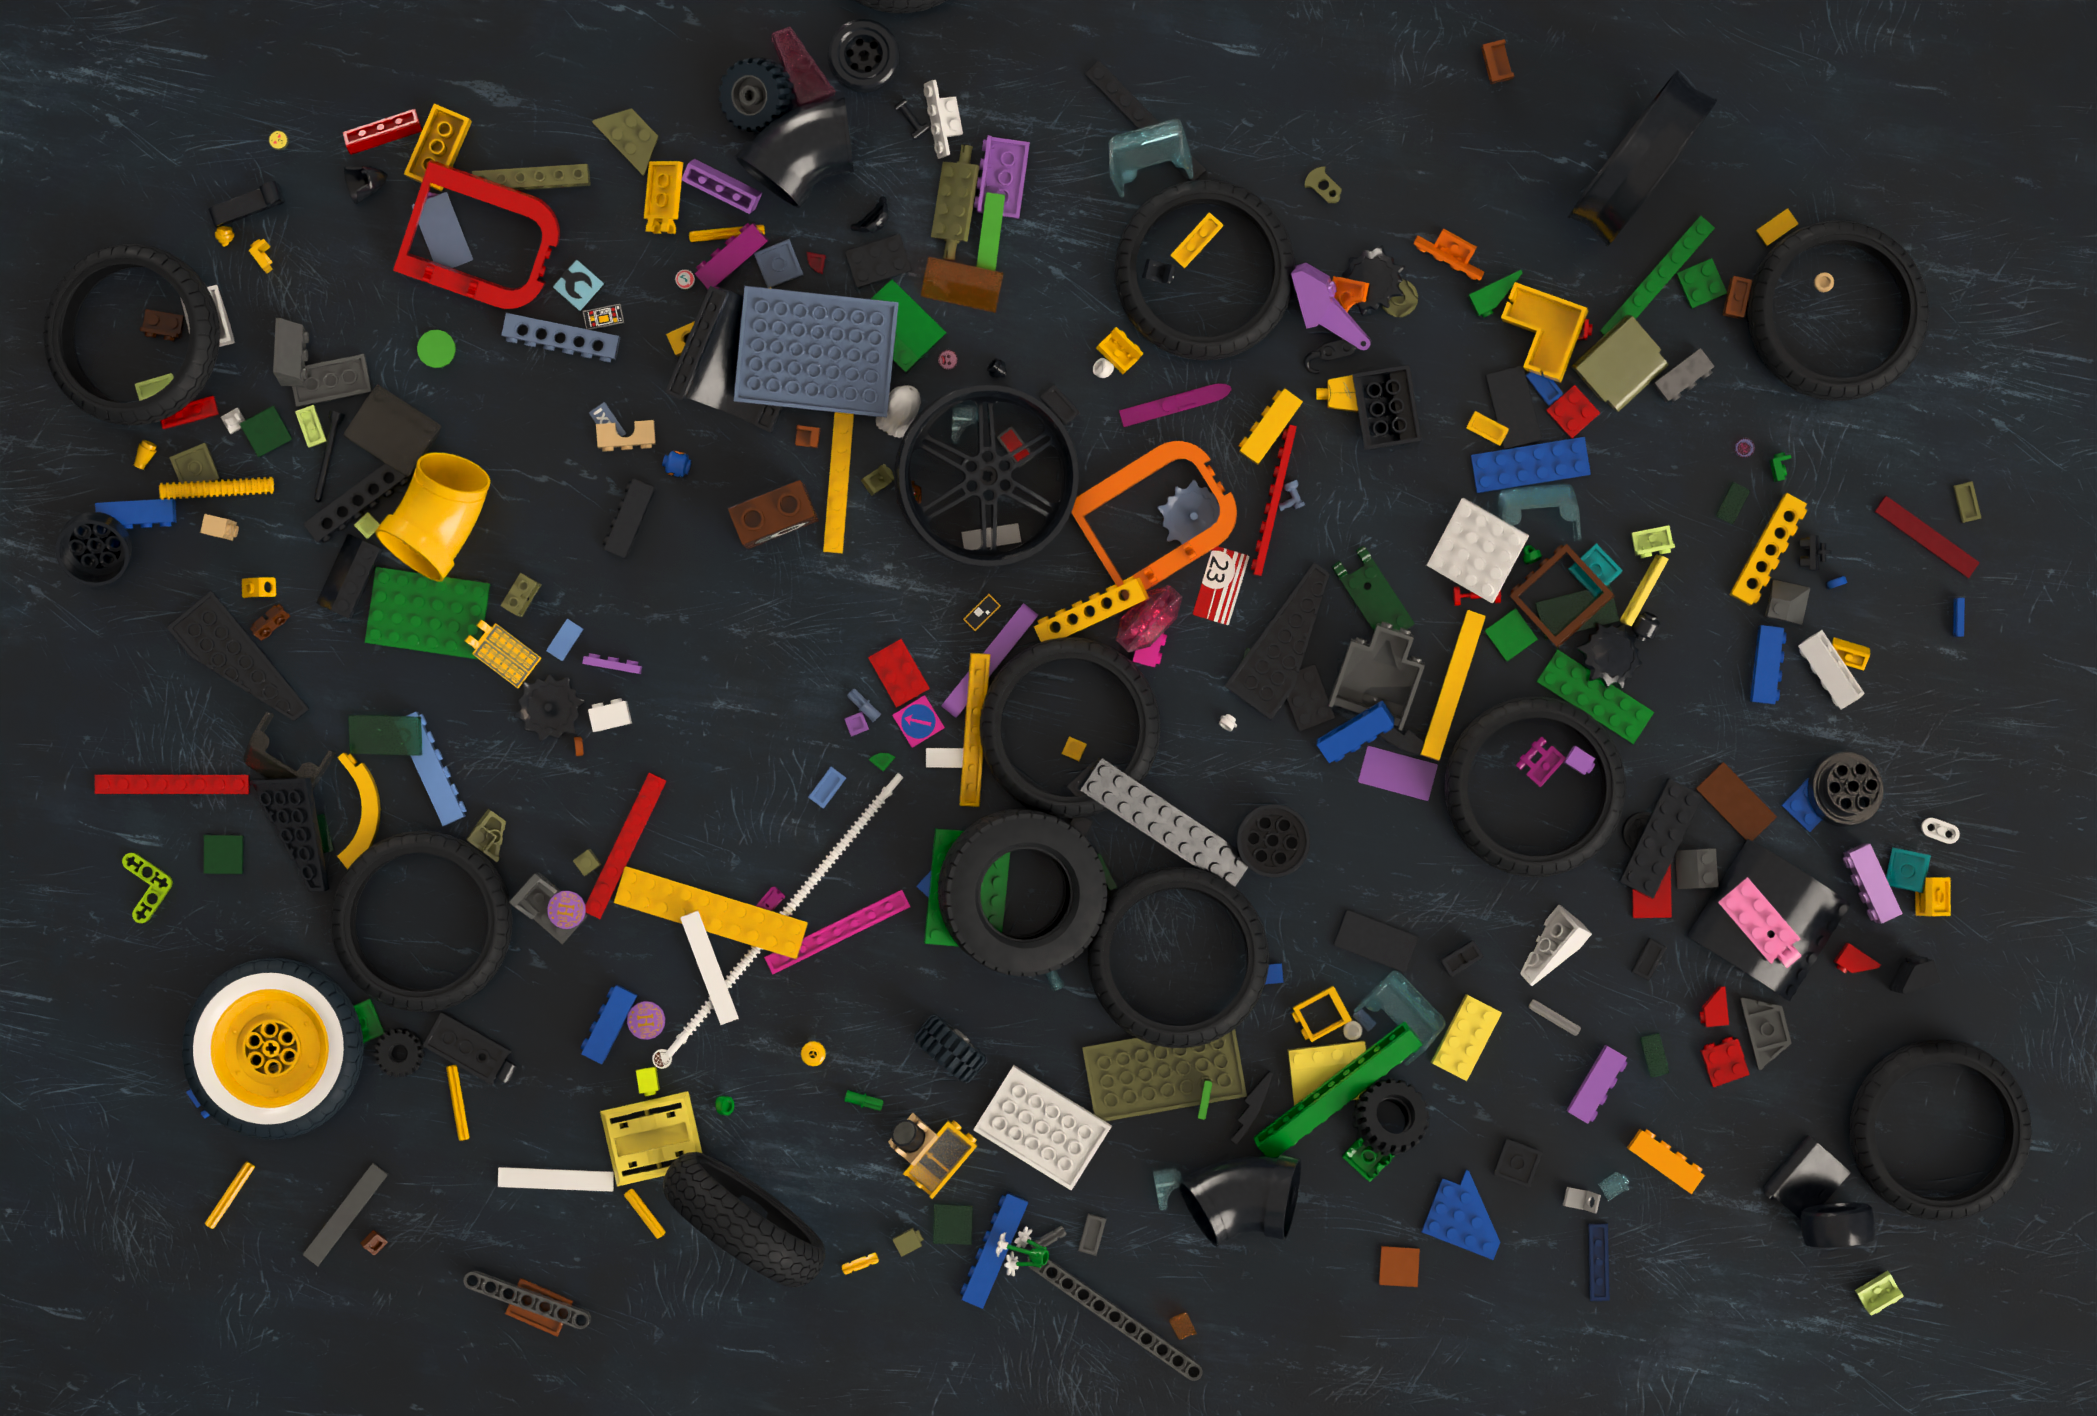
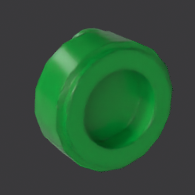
M1530 545L1524 547L1525 556L1522 558L1526 565L1535 563L1542 558L1540 550H1535Z
M728 1096L717 1097L715 1102L717 1112L720 1115H730L734 1110L733 1099Z

